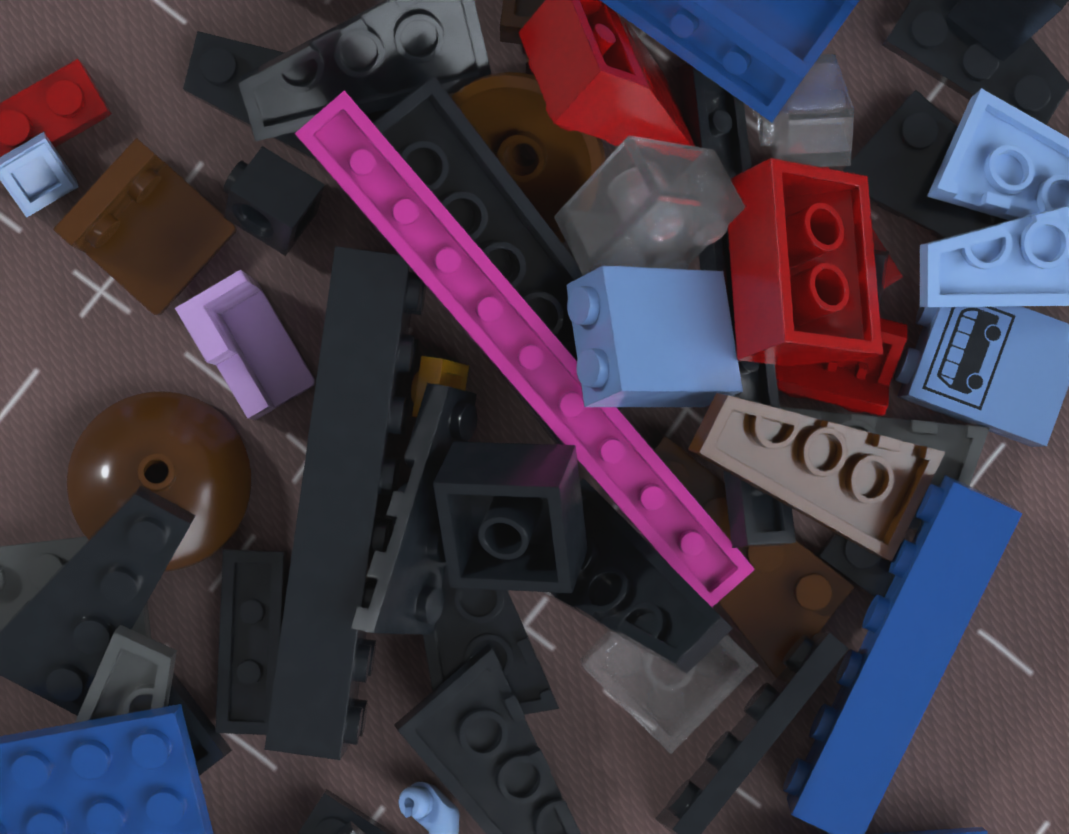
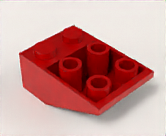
M545 0L518 33L529 59V67L536 77L545 100L547 114L553 121V124L567 131L575 130L603 139L614 146L623 145L651 154L659 160H670L694 168L701 161V158L666 77L627 20L600 0Z

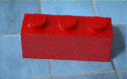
M770 158L725 181L737 360L793 366L874 358L883 355L868 176Z

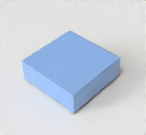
M44 132L0 157V181L26 217L78 188L76 178Z

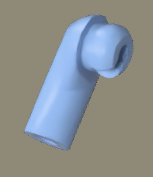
M416 782L402 791L398 803L401 813L406 818L412 816L429 834H459V810L435 785L426 782Z

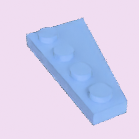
M981 88L971 97L927 197L1010 221L1069 205V138Z
M1069 205L921 244L920 307L1069 306Z

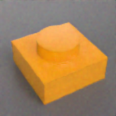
M421 356L419 371L415 374L411 385V398L414 403L412 417H417L427 383L449 386L465 391L469 365L441 358Z

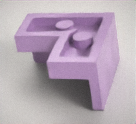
M242 270L235 272L175 308L205 361L218 367L247 419L257 420L315 385V378L258 281Z

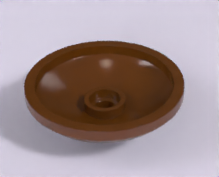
M517 72L491 74L478 78L457 91L451 97L561 243L577 233L595 211L604 189L606 159L602 140L575 130L567 131L553 124V121L547 114L546 103L535 75ZM525 143L530 145L535 151V159L525 158L520 153L519 144Z
M165 391L147 392L127 397L98 414L85 428L75 444L67 473V493L71 511L81 531L89 539L140 486H143L196 515L164 572L193 566L220 550L237 531L245 516L252 486L251 468L246 448L232 424L219 411L199 399ZM154 464L165 465L169 469L167 478L157 484L149 482L145 475L150 466Z

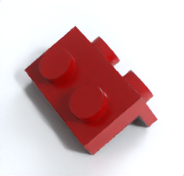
M880 318L883 355L874 358L793 366L775 365L778 390L795 398L807 397L839 405L851 412L885 415L889 405V385L907 340V324Z

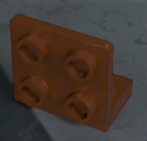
M138 138L126 148L53 229L69 245L85 252L144 307L157 316L161 315L237 231L233 223L225 219L221 212Z

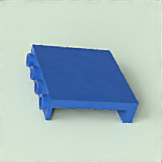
M860 0L600 1L772 123Z

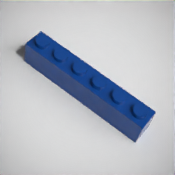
M944 475L939 487L934 484L928 487L916 512V517L921 519L922 522L912 542L906 539L901 542L890 564L889 573L895 575L885 597L877 594L865 614L862 628L868 630L864 641L858 652L852 649L847 652L839 667L836 683L842 686L832 706L824 703L814 718L809 737L815 739L805 761L796 758L786 776L783 791L788 793L787 802L792 816L831 834H865L1023 513L1013 506L947 475Z

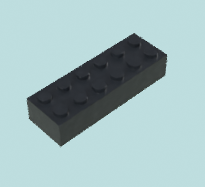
M431 77L376 119L373 124L577 361L573 326L567 310L568 292L566 285L584 276V271L436 77ZM495 366L555 444L564 445Z

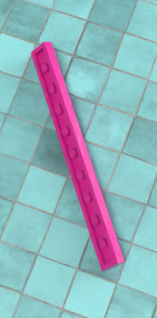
M345 90L294 133L564 445H576L577 460L652 547L711 607L716 605L755 570L737 548H732L731 540L617 407L584 406L582 386L577 376V361Z

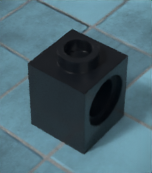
M262 146L249 164L241 160L229 174L223 187V191L228 194L224 218L286 256L317 214L325 184Z

